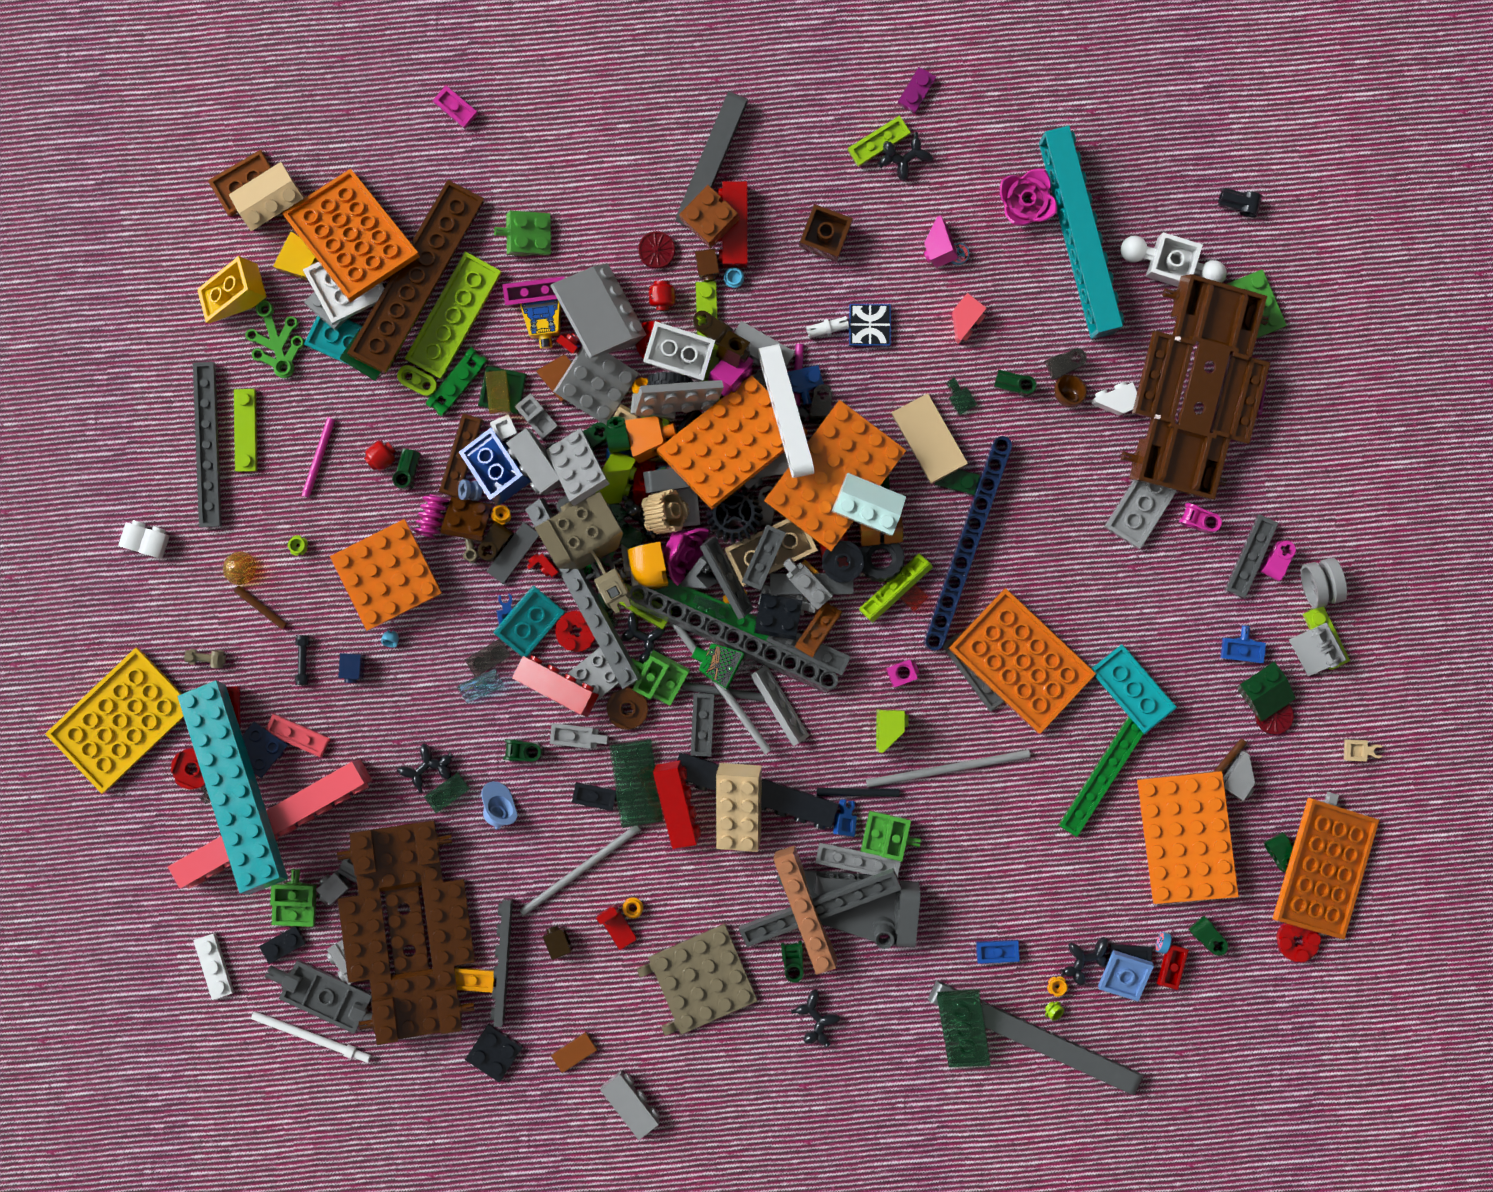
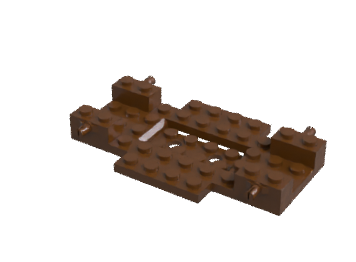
M1189 274L1181 276L1176 291L1167 288L1163 290L1165 292L1162 294L1163 297L1174 299L1171 317L1176 318V323L1172 335L1159 331L1152 332L1132 411L1133 414L1148 417L1151 420L1146 439H1139L1137 450L1134 454L1123 451L1121 455L1124 456H1121V460L1132 462L1130 480L1166 487L1203 499L1215 500L1218 485L1224 487L1226 485L1224 482H1227V479L1221 477L1230 440L1245 444L1250 443L1270 362L1252 358L1260 324L1267 325V320H1269L1268 317L1262 316L1267 296ZM1196 343H1198L1197 349L1194 352V361L1192 369L1189 372V381L1187 389L1183 394L1184 400L1181 411L1178 413V424H1175V416L1183 384L1185 381L1193 346ZM1207 361H1211L1214 364V370L1211 373H1207L1204 369ZM1197 402L1203 404L1204 410L1201 414H1196L1194 411V405Z
M435 820L349 833L350 848L347 851L337 852V856L346 855L337 857V860L351 859L357 879L358 895L342 897L337 900L348 983L370 980L373 1014L371 1020L359 1021V1030L372 1028L376 1036L377 1045L440 1032L441 1034L462 1031V1013L475 1011L474 1002L461 1004L459 1001L454 966L474 963L475 958L464 879L443 882L439 847L443 844H452V840L444 841V839L452 838L451 834L439 837L436 832ZM421 885L433 966L430 969L418 888ZM382 891L385 892L395 968V974L391 975L381 901ZM401 903H407L410 906V912L407 915H401L398 912V906ZM406 945H413L416 952L413 956L408 957L404 954L403 949Z

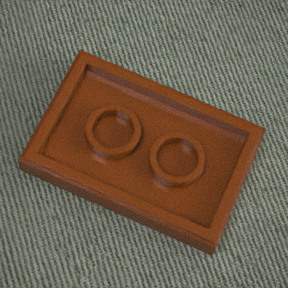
M262 150L257 151L208 180L229 217L238 213L229 194L272 168Z

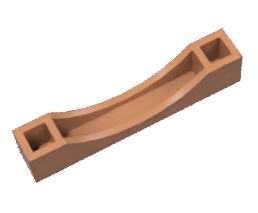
M796 846L776 851L773 860L815 973L820 974L836 969L837 957L812 901Z

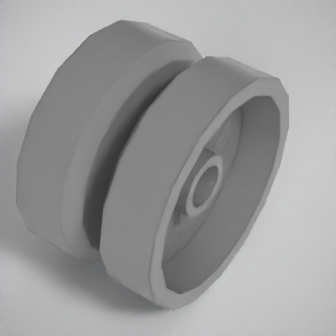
M1334 557L1321 560L1319 564L1312 562L1302 565L1301 581L1303 590L1309 604L1313 608L1327 606L1328 601L1331 604L1346 600L1347 586L1345 576L1339 562Z

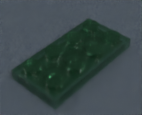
M651 739L609 745L621 828L663 821L660 798L653 774L655 762Z
M980 989L937 992L949 1068L991 1066Z

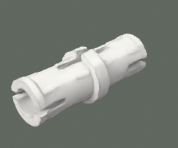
M844 316L830 321L826 319L822 323L806 326L808 337L811 339L825 334L830 336L833 332L849 329L847 317Z

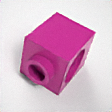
M910 659L886 668L893 688L918 679L916 675L919 673L918 667ZM903 666L909 670V675L905 679L900 678L898 675V670Z

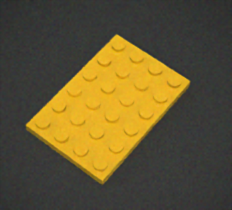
M136 647L45 734L99 792L104 794L184 718L177 697L182 693Z

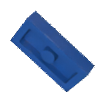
M1018 940L976 941L977 963L1020 962Z

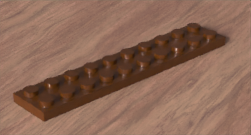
M447 179L411 242L420 257L391 276L347 352L348 356L384 374L387 373L484 203L483 197Z

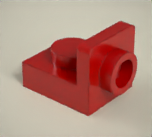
M536 553L528 560L530 564L527 565V568L529 570H533L537 565L541 564L540 570L545 576L548 577L550 575L555 578L560 574L556 566L544 553L540 555Z

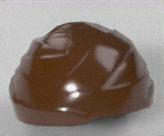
M1074 375L1062 376L1056 381L1054 386L1056 400L1062 406L1077 407L1086 399V386L1080 378Z

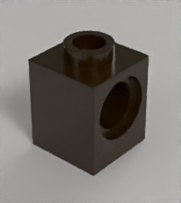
M729 330L718 345L716 357L738 368L740 363H745L750 355V351H748L750 342Z
M558 925L546 929L547 933L543 935V939L551 960L572 952L573 947L564 926L559 928Z

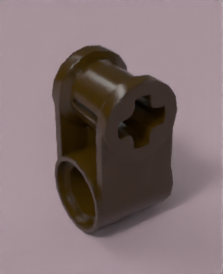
M698 311L693 317L694 328L707 338L715 340L714 344L717 346L729 330L733 331L726 323L706 311ZM705 317L707 324L698 325V318L703 319Z
M495 522L478 547L479 556L487 562L495 561L513 537L514 532ZM486 548L491 549L493 553L492 555H486L484 550Z

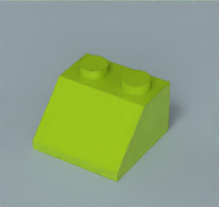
M618 452L610 454L602 469L609 485L599 490L606 503H621L622 498L629 495L632 488L629 481L634 479L637 468L634 467L636 461L634 458Z
M876 709L877 752H885L905 732V727H908V715L905 714L904 710Z

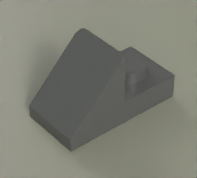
M704 555L700 557L681 582L683 587L709 588L718 583L709 573L711 567Z

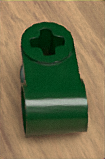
M620 416L612 417L607 421V443L610 453L631 450L625 419Z
M597 422L583 431L593 451L607 442V426L602 422ZM599 428L605 430L603 437L597 435Z
M505 739L504 741L506 743V752L503 760L533 762L541 759L544 755V748L540 743L518 739ZM531 746L538 749V755L535 758L529 754Z
M1281 832L1265 841L1264 846L1278 869L1286 872L1287 867L1285 865L1287 860H1290L1293 848L1288 837Z
M1204 915L1188 929L1214 955L1221 956L1227 952V941ZM1215 941H1217L1220 946L1218 949L1215 948V945L1213 944Z
M802 941L793 944L781 942L785 977L792 983L799 982L804 973ZM791 967H797L800 970L797 977H791L788 974V970Z

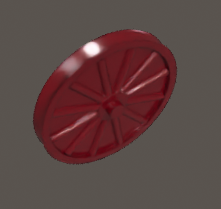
M649 232L639 242V257L650 268H663L674 258V242L664 232Z
M1287 704L1262 722L1255 715L1257 725L1261 730L1269 734H1281L1287 731L1294 719L1293 709L1290 704Z

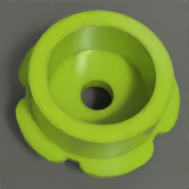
M299 535L293 536L288 542L290 553L295 556L306 553L308 546L306 538H302Z
M1059 1001L1050 1002L1045 1008V1017H1049L1052 1021L1058 1020L1064 1013L1061 1003Z

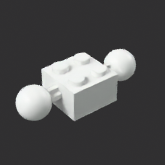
M1164 232L1157 238L1155 248L1147 247L1145 240L1139 236H1130L1121 245V254L1125 260L1129 262H1138L1142 259L1150 260L1146 277L1178 287L1180 278L1184 275L1195 274L1221 283L1224 282L1227 275L1225 266L1217 260H1211L1204 264L1198 262L1202 244Z

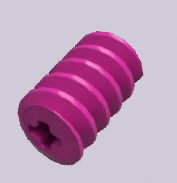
M429 494V496H423L422 498L427 504L420 505L425 512H418V515L423 519L416 520L415 522L420 528H414L413 531L419 535L436 539L433 534H440V531L435 527L442 526L438 518H445L440 511L447 510V507L442 503L449 502L450 500Z

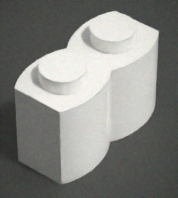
M133 520L132 524L126 522L118 546L162 559L170 535L164 534L165 530L153 526L152 530L144 528V523Z

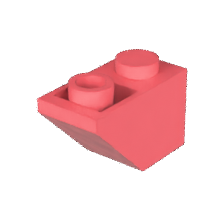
M968 293L952 312L955 341L958 344L962 339L967 341L973 333L971 330L975 323L979 325L986 317L983 313L987 308Z

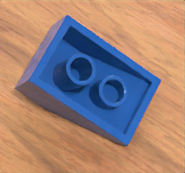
M493 428L488 429L459 451V454L489 500L497 505L504 503L531 482L529 476L526 477L519 468L521 464L517 459L512 458L508 452V447Z

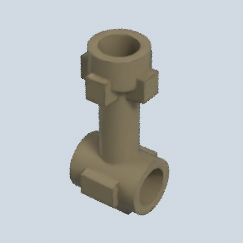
M465 538L466 551L463 554V558L468 560L470 564L476 563L480 557L478 551H475L473 540Z
M191 648L186 650L184 660L190 665H195L196 661L210 662V667L223 668V664L226 662V655H224L223 650H211V654L197 653V649Z

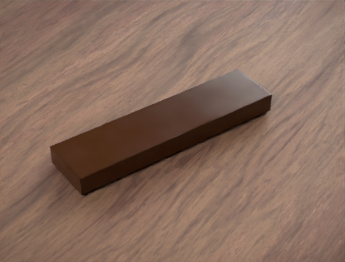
M462 414L440 485V493L459 498V483L461 480H465L469 469L459 451L478 438L483 419Z

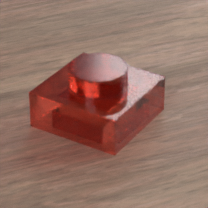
M916 584L900 597L913 612L928 598Z

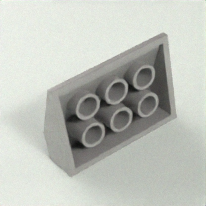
M608 263L593 266L551 285L589 358L633 347L647 335Z

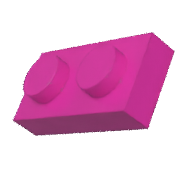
M446 85L432 100L434 104L464 129L478 115L475 109Z

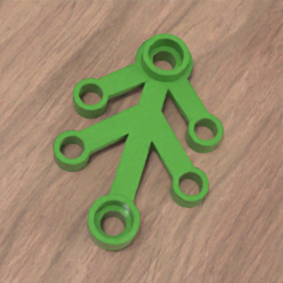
M262 300L256 305V312L264 318L270 340L260 335L254 329L247 330L245 336L250 342H257L273 350L276 359L266 355L259 348L252 351V358L272 366L274 373L278 377L288 378L295 369L292 361L298 350L304 347L305 341L300 336H294L291 339V347L286 355H284L283 347L292 330L298 327L299 322L295 317H287L285 319V326L278 336L272 317L274 307L270 302ZM264 307H269L268 313H263ZM290 320L295 321L293 326H289ZM252 332L256 334L254 339L249 337ZM297 339L301 340V344L299 346H295V341ZM261 352L262 356L257 359L256 353ZM283 365H287L288 369L285 372H282L281 367Z

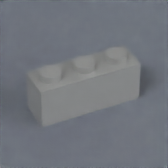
M743 321L740 322L734 332L750 342L748 349L750 351L749 357L754 360L753 364L757 366L760 365L758 348L779 344L786 369L794 357L795 352Z
M525 428L506 442L509 446V454L513 459L519 461L521 472L526 477L529 476L532 481L530 485L536 493L547 495L561 485L546 450L532 430Z
M621 1070L601 1086L600 1091L636 1138L640 1140L659 1125L660 1119L658 1117L660 1115L653 1106L650 1108L647 1104L645 1094L640 1089L637 1091L633 1086L634 1081L628 1073L624 1074Z

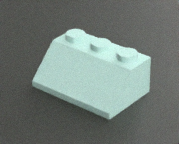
M847 473L831 512L892 536L901 516L906 496Z

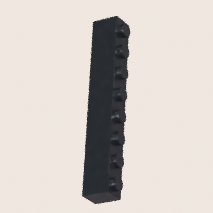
M680 752L677 761L680 760L682 767L686 769V785L688 782L696 784L695 788L707 791V788L715 790L716 795V774L719 764ZM762 778L761 810L766 811L767 808L775 810L774 814L783 817L789 814L795 816V821L806 823L807 820L813 822L814 827L823 830L826 827H832L839 805L837 802Z

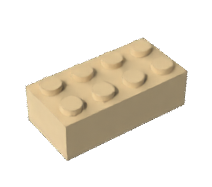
M788 519L772 526L786 532L768 575L784 568L783 562L788 558L795 563L818 551L812 537ZM764 530L752 535L750 540L746 538L743 543L739 541L724 549L742 587L746 586V584L742 583V580Z
M719 764L716 774V849L758 852L761 842L762 766Z

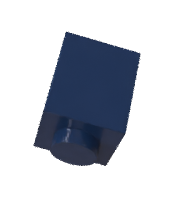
M340 653L338 678H344V683H357V679H363L365 655Z

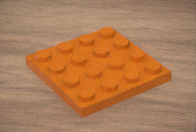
M406 519L330 556L366 631L443 594Z

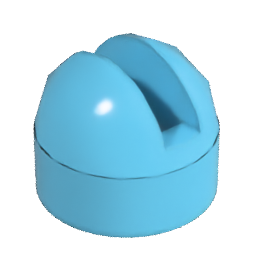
M388 630L384 632L381 643L386 647H397L399 636L395 631L391 632Z

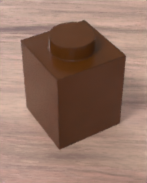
M715 248L695 251L699 280H704V282L716 280V277H719V269Z

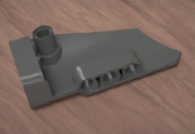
M804 870L811 898L873 876L869 874ZM778 875L776 879L783 887L780 876ZM899 880L902 887L901 890L821 919V924L874 941L881 949H888L892 945L915 948L920 907L919 882ZM882 934H888V935H889L887 938H880V937H879V936L882 935Z

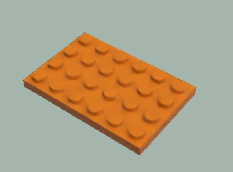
M352 169L347 170L282 212L286 221L350 303L420 257L416 249Z
M752 375L742 382L735 393L731 391L728 395L724 396L657 449V453L711 509L718 506L785 452L769 393ZM803 427L804 433L807 435V430Z
M841 400L836 403L807 442L813 461L814 474L792 478L790 468H788L764 500L765 503L829 551L833 550L853 523L852 520L831 512L847 473L880 486L906 452V449Z
M1006 588L996 596L948 648L1038 734L1043 732L1096 674Z
M1222 771L1137 779L1153 904L1239 897Z
M1308 798L1272 919L1344 940L1379 819Z

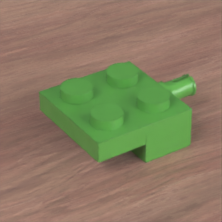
M510 210L506 214V228H494L495 236H506L507 255L549 256L551 254L550 213Z
M654 650L644 664L632 658L642 679L635 682L632 690L649 699L654 697L670 706L690 669Z
M869 810L860 851L902 861L906 846L920 847L921 839L909 837L910 819Z
M291 869L290 882L271 886V925L315 926L317 884H306L299 881L300 869Z

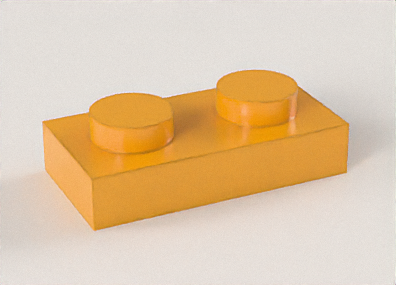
M454 967L457 990L492 993L495 983L494 970Z

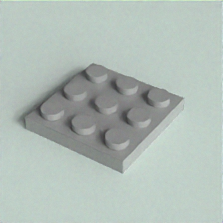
M582 346L553 392L606 425L639 373L609 353L589 358Z

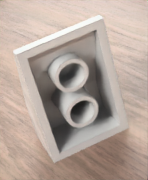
M655 321L643 362L702 382L715 340Z

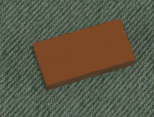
M584 1032L552 1053L551 1057L561 1073L595 1052L597 1047L588 1033Z

